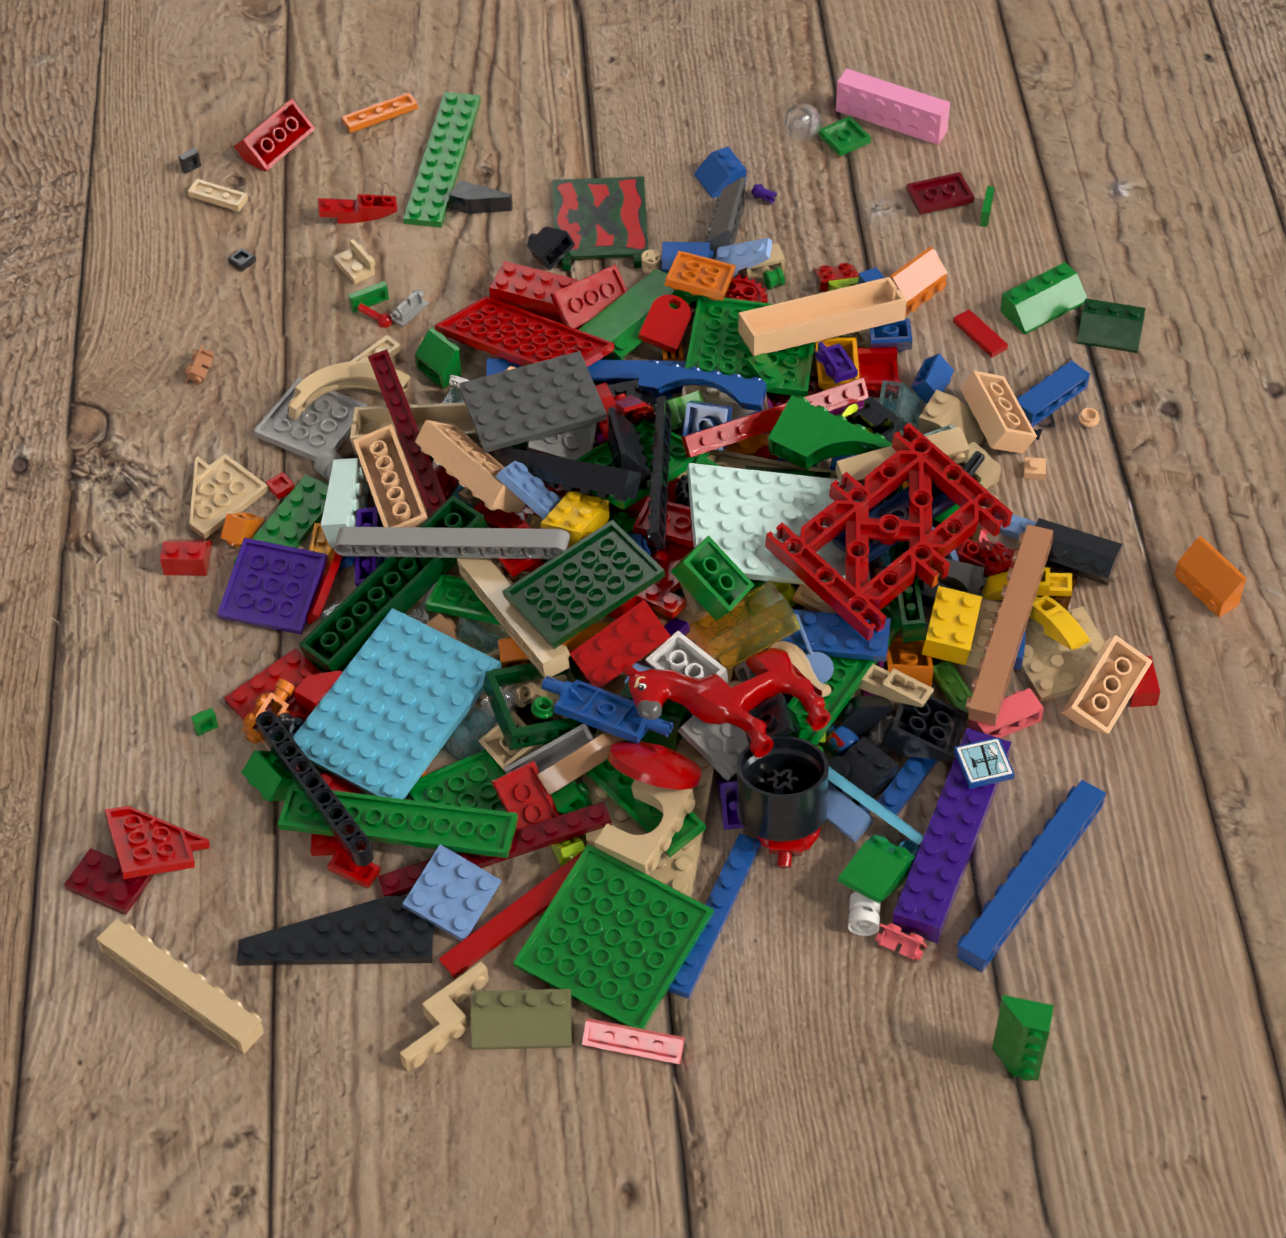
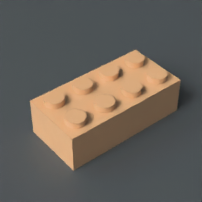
M973 371L960 387V390L972 410V414L976 418L981 431L984 433L989 446L993 449L1023 454L1037 435L1006 378Z

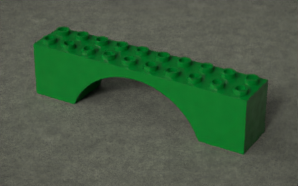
M793 395L768 437L769 453L804 470H808L817 463L829 458L860 455L892 446V443L887 441L881 434H872L860 424L853 425L847 422L848 420L838 414L835 416L829 413L823 406L817 405L816 407L810 404L806 398ZM957 504L933 519L932 526L936 528L961 507Z

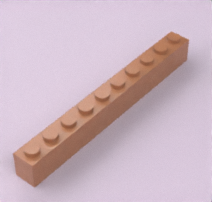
M1027 524L1025 533H1020L1018 545L1021 546L1019 550H1015L1012 561L1015 565L1014 568H1009L1007 574L1009 583L1008 586H1003L1001 594L1003 602L1002 604L998 603L995 616L998 618L996 622H992L989 635H992L990 641L986 640L983 653L986 655L984 659H980L977 670L980 674L978 678L974 677L971 690L974 693L972 697L968 696L965 709L969 710L968 719L996 725L1052 546L1053 530Z

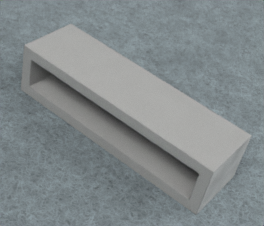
M583 723L510 764L504 770L507 774L530 761H534L539 772H542L596 737L592 729Z

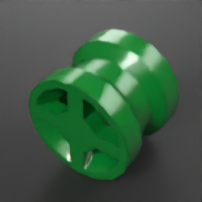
M775 267L772 271H763V281L766 288L771 290L777 285L779 287L785 285L784 273L780 267Z

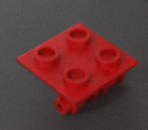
M840 263L839 266L834 267L822 265L814 269V272L821 281L819 289L824 292H828L829 281L859 276L855 267L850 263Z
M986 541L996 558L994 562L989 564V570L993 574L1008 572L1010 567L1014 568L1015 563L1012 562L1015 550L1018 549L1014 548L1011 550L1000 542Z

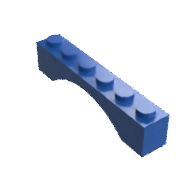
M656 360L643 361L638 381L640 391L660 395L680 386L701 385L715 388L735 400L742 409L754 411L763 410L767 392L766 382L761 378L751 377V379H747L739 374L723 375L716 370L705 372L697 367L681 368L680 365L674 363L663 365Z

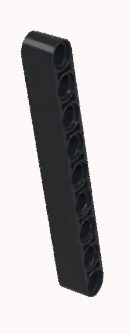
M270 711L261 712L256 717V724L263 741L353 862L358 866L369 865L374 859V853L368 837L277 716Z

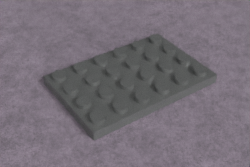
M580 351L459 383L460 392L484 453L607 420V413Z

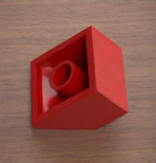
M169 539L164 541L160 554L163 574L207 576L213 541Z

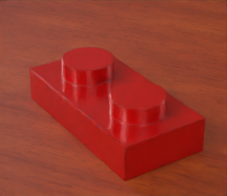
M342 848L337 850L327 864L328 871L366 889H369L381 872L380 866L372 862L366 866L356 865Z

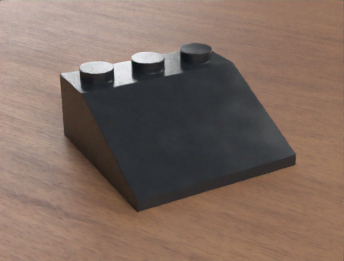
M933 696L929 697L923 707L895 701L881 746L902 756L953 761L955 759L954 747L959 746L968 713Z

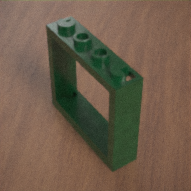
M571 656L568 658L570 668L554 675H566L568 681L572 683L576 679L583 682ZM532 663L492 669L485 673L483 688L509 750L550 743L583 724L571 718H565L516 728L499 686L543 679L544 677ZM589 726L593 733L596 734L597 728Z

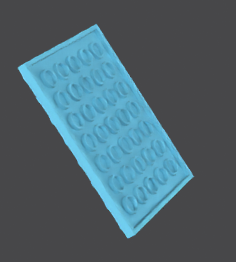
M392 608L292 738L310 762L370 795L404 799L484 692L483 682L486 671L501 669V662Z

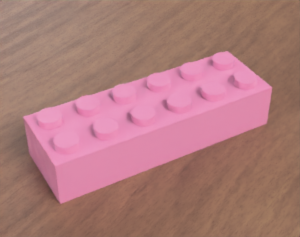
M846 69L837 81L836 111L937 145L947 132L950 102L850 69Z

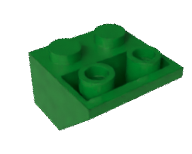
M430 328L415 353L416 368L439 387L445 389L449 386L450 375L462 377L460 350L455 343L448 341L442 333H438L433 328Z

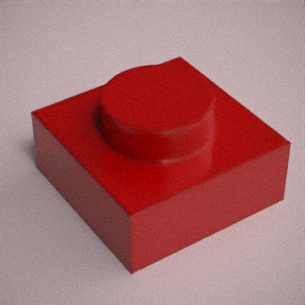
M283 472L265 482L268 485L269 491L278 500L295 488V484Z

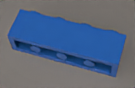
M1071 360L1066 365L1060 366L1052 375L1046 376L1038 385L1032 386L1024 395L1018 396L1016 399L1031 426L1034 427L1088 387L1090 373Z

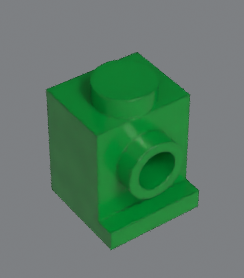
M573 780L560 791H555L551 794L556 809L562 814H567L592 804L589 796L590 789L584 782L578 784Z

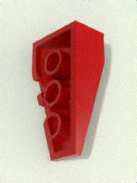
M625 394L614 397L620 414L631 423L635 424L643 419L656 418L654 407L632 395L625 396Z

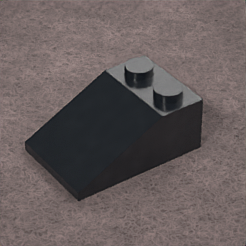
M865 737L843 755V758L850 765L849 775L845 779L873 799L883 792L897 775L898 764ZM835 786L837 790H839L840 792L842 791L841 788ZM856 799L852 800L857 806L860 804Z

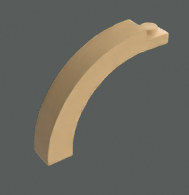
M370 362L338 363L310 374L295 387L294 397L288 404V417L296 421L313 401L335 390L365 388L382 393ZM395 369L405 393L409 389L411 377Z

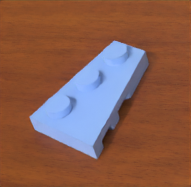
M769 238L718 247L716 260L736 265L734 277L738 271L746 267L750 269L770 259L772 241Z

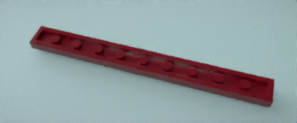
M386 349L368 356L428 515L431 517L446 502V498L429 455L422 452L421 447L415 442L419 429L389 352Z
M603 801L516 830L508 858L462 852L454 853L476 866L484 868L604 828L606 824L612 825ZM430 859L378 876L384 897L400 896L409 893Z

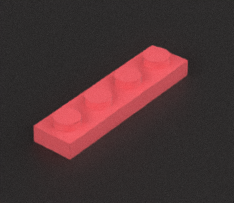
M587 1018L582 1045L680 1064L685 1037Z

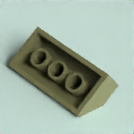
M571 989L471 991L472 1050L572 1048Z

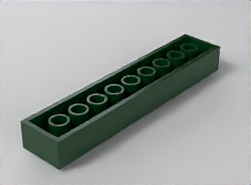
M453 495L420 526L422 528H488L481 513ZM388 557L299 643L304 656L325 673L339 670L343 672L390 610L393 608L403 614L406 613L439 580L441 574H445L457 563V558Z

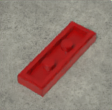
M970 309L953 318V323L991 358L1008 349V344Z

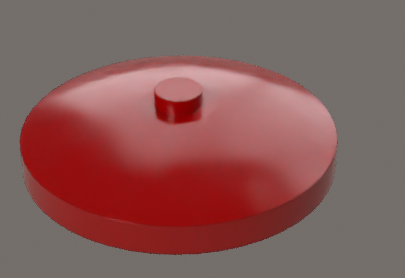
M619 741L611 745L608 754V760L611 765L621 773L640 782L661 788L691 789L699 784L702 775L700 767L694 761L677 751L658 744L639 741L638 744L631 741Z

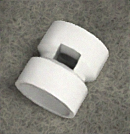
M858 892L852 893L849 901V931L859 936L876 934L879 931L880 903Z

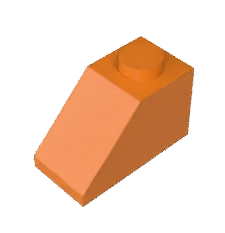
M248 512L227 513L221 539L227 540V544L240 547L244 538H253L265 518Z

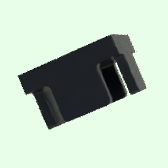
M869 396L864 400V407L852 415L851 424H860L867 428L871 427L873 434H881L887 441L892 443L893 435L899 432L900 418Z
M781 692L758 704L748 712L753 717L765 722L767 725L766 735L770 737L788 736L793 732H801L797 715L788 707L785 696ZM746 733L748 744L750 745L751 740Z

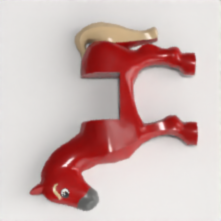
M775 642L767 650L757 652L747 658L745 664L755 673L756 677L732 688L719 675L714 673L698 679L668 669L638 671L631 666L626 665L623 667L625 674L630 676L628 681L629 689L637 712L642 718L649 720L657 719L662 713L664 702L667 699H671L685 706L694 716L705 723L718 725L730 723L741 728L751 740L749 748L756 758L767 755L772 750L774 743L771 737L766 735L767 725L765 722L753 717L748 712L774 695L781 692L782 694H791L804 705L808 714L806 721L814 731L823 729L831 719L830 713L825 709L823 698L831 693V687L817 679L810 661L803 650L790 642Z

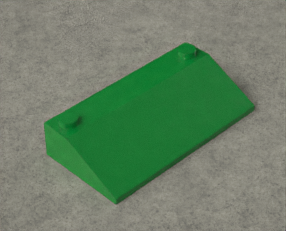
M655 269L579 330L614 343V350L603 357V360H623L628 353L643 342L638 339V336L655 299L663 295H675L696 309L699 295L664 286L668 273ZM669 304L673 309L679 308L676 304Z

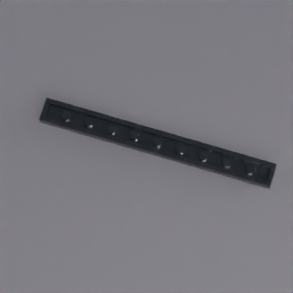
M665 395L657 397V406L654 407L656 419L653 420L655 432L653 433L654 446H652V453L654 459H651L653 472L650 473L652 486L649 488L651 495L649 508L651 512L648 515L650 529H647V536L649 541L654 543L657 550L665 548L672 410Z

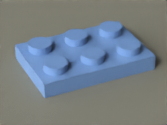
M516 460L502 469L496 476L497 479L543 520L561 501L555 492L549 491L544 486L541 479L530 474L527 467Z

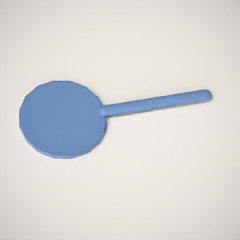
M795 614L796 623L809 653L806 657L810 661L817 679L821 683H825L833 674V662L824 653L812 651L799 615Z

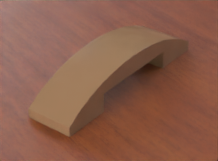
M603 732L592 741L537 774V777L548 795L608 759L611 745L625 740L613 734Z

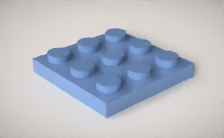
M440 844L403 902L402 907L463 941L472 932L502 880Z

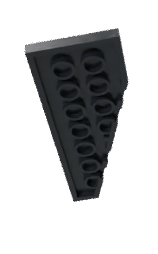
M385 896L239 939L236 961L238 966L432 963L434 925L402 907L407 896Z

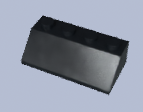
M613 407L608 408V446L614 468L642 473L638 490L647 489V481L651 479L650 468L647 467L646 455L644 456L643 444H640V434L635 431L633 423Z
M1038 519L1035 526L1053 530V542L1046 566L1109 585L1123 544L1045 519Z

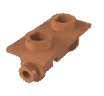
M204 343L200 350L195 349L191 358L194 363L193 365L189 363L184 373L188 376L185 384H187L189 379L196 385L204 382L208 372L207 369L210 368L214 360V353L203 349Z

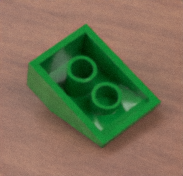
M873 835L865 841L839 875L837 881L880 903L907 881L916 856L911 854L906 848L897 847L890 843L883 836Z

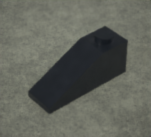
M459 180L450 193L451 209L463 213L506 212L513 209L512 194Z

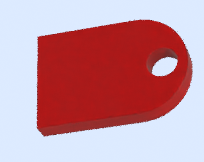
M675 295L658 297L649 310L638 339L676 354L691 318L689 305L682 298ZM669 304H676L679 308L673 309Z

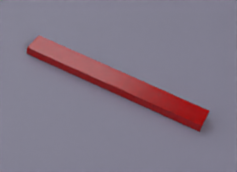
M582 852L439 958L441 965L455 979L546 911Z

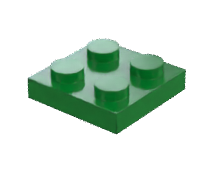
M850 116L819 129V136L839 156L871 143V136Z

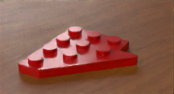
M123 806L105 809L106 822L123 879L195 868L192 851L209 849V839L133 807Z

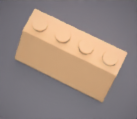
M1114 635L1104 642L1061 713L1081 727L1106 735L1109 734L1152 663V660Z

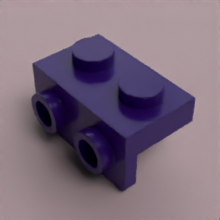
M822 341L818 342L817 351L815 352L817 361L822 363L827 376L831 377L835 384L858 376L857 368L840 343L826 347Z

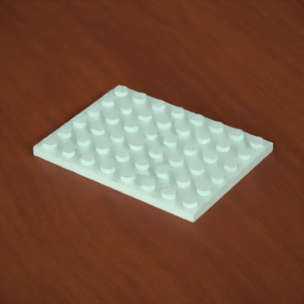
M689 463L687 476L694 547L709 535L749 579L806 585L765 547L766 534L771 531L776 538V527L783 522L800 537L801 527L834 502L829 497L830 485L835 480L839 482V479ZM832 539L816 553L845 579V553L833 543ZM868 566V582H869V581H870V573H869V566Z

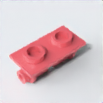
M888 923L887 926L880 924L884 931L883 933L878 932L875 941L879 942L878 945L895 952L899 943L902 945L899 954L914 961L916 959L921 960L924 951L920 950L921 947L927 949L926 943L923 942V937L912 932L910 935H906L901 932L902 928L892 923Z

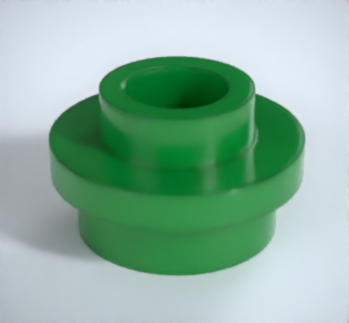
M541 696L533 701L531 711L536 717L546 719L553 715L554 705L550 698Z

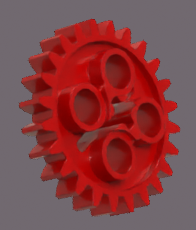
M739 274L737 278H732L724 297L768 303V293H765V288H761V283L755 284V279L748 281V276L741 279Z

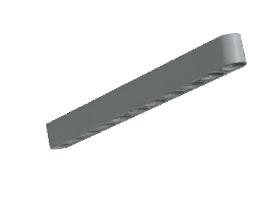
M341 527L337 534L334 551L342 556L553 559L568 549L570 535L562 529Z

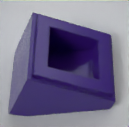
M676 618L670 620L664 626L670 636L677 631L684 636L690 632L689 623Z

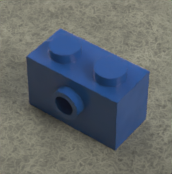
M940 353L924 359L911 388L927 404L936 390L945 391L947 385L951 382L954 369Z

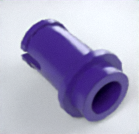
M755 184L751 191L754 198H760L769 204H773L775 201L773 197H777L776 192L764 188L762 184Z

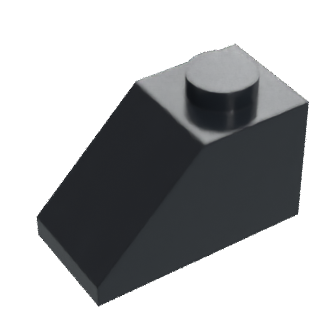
M879 695L854 696L840 712L839 717L841 722L860 739L894 708L889 699Z

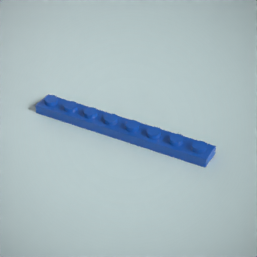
M739 833L705 904L714 909V914L668 989V992L690 999L760 850L761 843L758 839Z

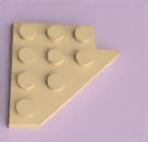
M226 454L211 465H208L197 456L195 458L190 511L191 529L204 539L208 538L224 525L227 513L242 512L269 491L268 485Z

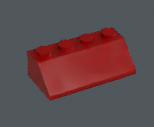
M290 99L233 147L245 162L266 172L313 132L315 127L295 101Z

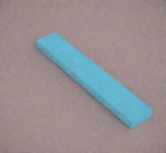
M828 766V780L913 842L921 845L924 838L923 834Z

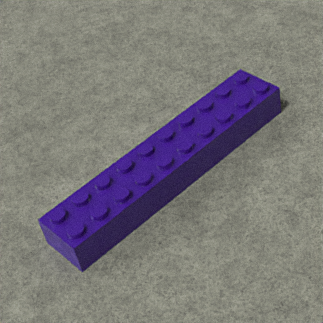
M967 728L961 745L997 737ZM1000 738L1009 759L1012 742ZM956 757L895 908L892 924L902 928L901 932L907 934L912 932L923 937L925 940L937 944L999 785L998 782L969 789Z

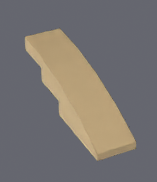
M875 664L870 667L862 679V684L859 686V689L918 707H923L934 691L933 688L894 668L889 672Z

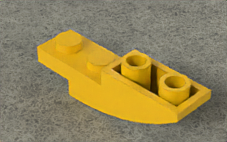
M1044 568L1036 596H1072V573H1050V568ZM1008 572L996 574L986 579L985 587L982 589V599L1003 600L1001 594L1003 586H1008L1009 583L1007 580Z
M1047 595L1041 598L1035 597L1029 618L1044 627L1045 635L1070 650L1078 649L1090 642L1083 628L1059 603Z

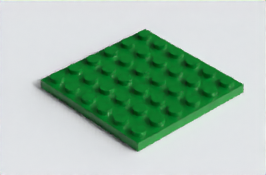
M699 295L685 368L697 367L705 372L716 370L723 375L729 376L730 374H739L747 379L755 377L746 365L747 358L753 357L738 333L739 313L773 304L724 298L723 301L712 300L709 297ZM815 342L766 353L785 378L784 385L767 390L768 393L797 397L807 396Z
M588 844L516 957L513 965L554 989H571V998L621 1025L645 1030L713 916L714 909Z

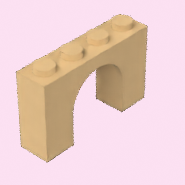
M635 780L631 785L634 798L660 810L663 814L661 823L656 829L643 835L629 834L606 824L595 841L596 848L649 875L651 870H655L658 866L663 851H667L670 847L675 832H679L682 828L683 819L687 813H691L694 809L695 800L692 789H667Z

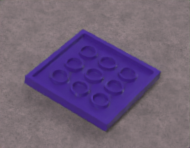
M244 538L217 613L218 617L302 635L307 623L308 613L328 560L327 554Z

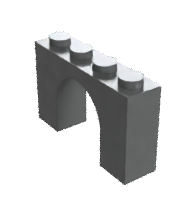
M944 558L950 563L948 576L944 579L941 578L939 573L938 582L953 590L982 596L983 598V594L979 593V591L984 589L987 577L983 576L984 567ZM923 606L925 633H927L932 608Z

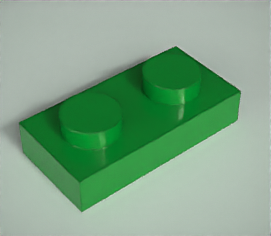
M766 353L747 358L746 365L755 377L761 378L766 382L767 390L784 385L785 378Z

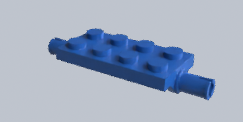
M546 676L542 682V690L559 695L560 698L554 705V712L636 744L639 743L647 731L652 730L666 737L672 732V722L660 718L655 720L642 718L637 712L634 701L577 679L572 683L569 681L562 682Z

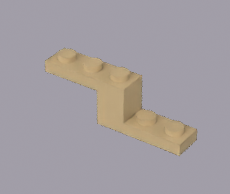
M482 962L422 1003L424 1016L434 1028L400 1052L402 1065L407 1071L422 1065L427 1057L434 1052H440L448 1042L454 1038L461 1037L466 1029H468L466 1016L456 1004L462 1003L471 991L483 988L487 981H489L487 967Z

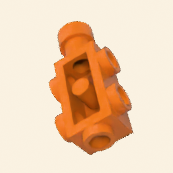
M280 678L275 685L276 690L274 693L267 692L261 694L255 702L256 708L254 711L250 712L243 720L242 724L244 726L241 731L246 734L245 738L254 744L265 743L261 738L259 730L256 732L253 727L256 724V717L261 712L266 711L267 705L271 706L270 712H273L277 718L282 713H289L286 710L289 704L284 701L287 696H291L295 687L288 681Z

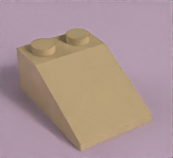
M939 390L935 391L919 417L918 431L922 434L953 424L956 428H962L968 444L975 442L978 446H981L986 438L976 418L973 416L972 410L957 397Z

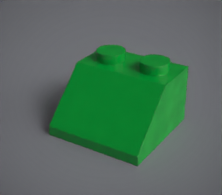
M254 750L241 771L247 778V782L261 793L263 799L269 802L285 801L290 785L297 786L272 751Z

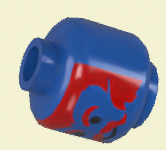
M834 725L826 733L828 737L825 745L835 756L843 757L848 749L859 741V737L845 725L839 727Z

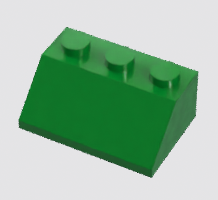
M709 535L684 556L670 571L716 621L728 614L754 586L751 580Z

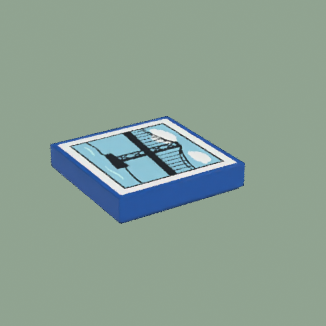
M999 737L954 747L955 756L969 789L1014 779L1015 773Z

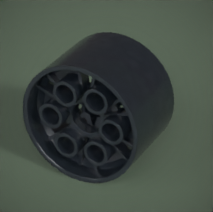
M792 736L771 737L774 743L772 750L761 758H756L749 748L750 745L747 746L737 761V815L741 824L754 835L772 841L798 840L816 832L825 822L828 803V760L821 749L807 740Z

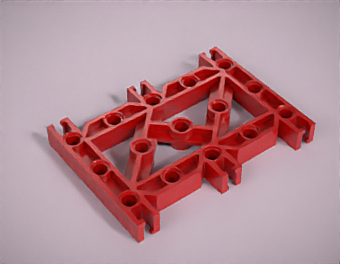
M910 423L903 427V437L900 436V432H896L893 435L892 448L897 452L865 476L864 486L848 472H845L842 475L840 486H838L839 482L837 480L830 485L829 497L834 502L801 527L800 537L782 522L776 527V538L770 531L766 534L765 547L867 641L873 637L874 628L877 632L884 628L886 616L880 610L913 584L915 574L933 588L938 584L939 573L942 579L948 576L950 563L944 558L976 532L978 523L995 537L999 534L1001 524L1004 529L1010 525L1013 515L1010 509ZM909 479V520L899 519L892 514H886L881 518H869V510ZM932 483L961 507L933 530ZM846 529L844 579L816 552ZM869 539L879 540L887 545H892L897 541H909V550L868 582Z

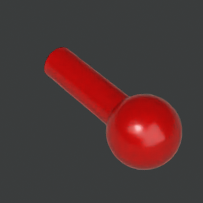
M362 303L358 306V311L376 320L380 327L388 328L393 324L390 314H380Z

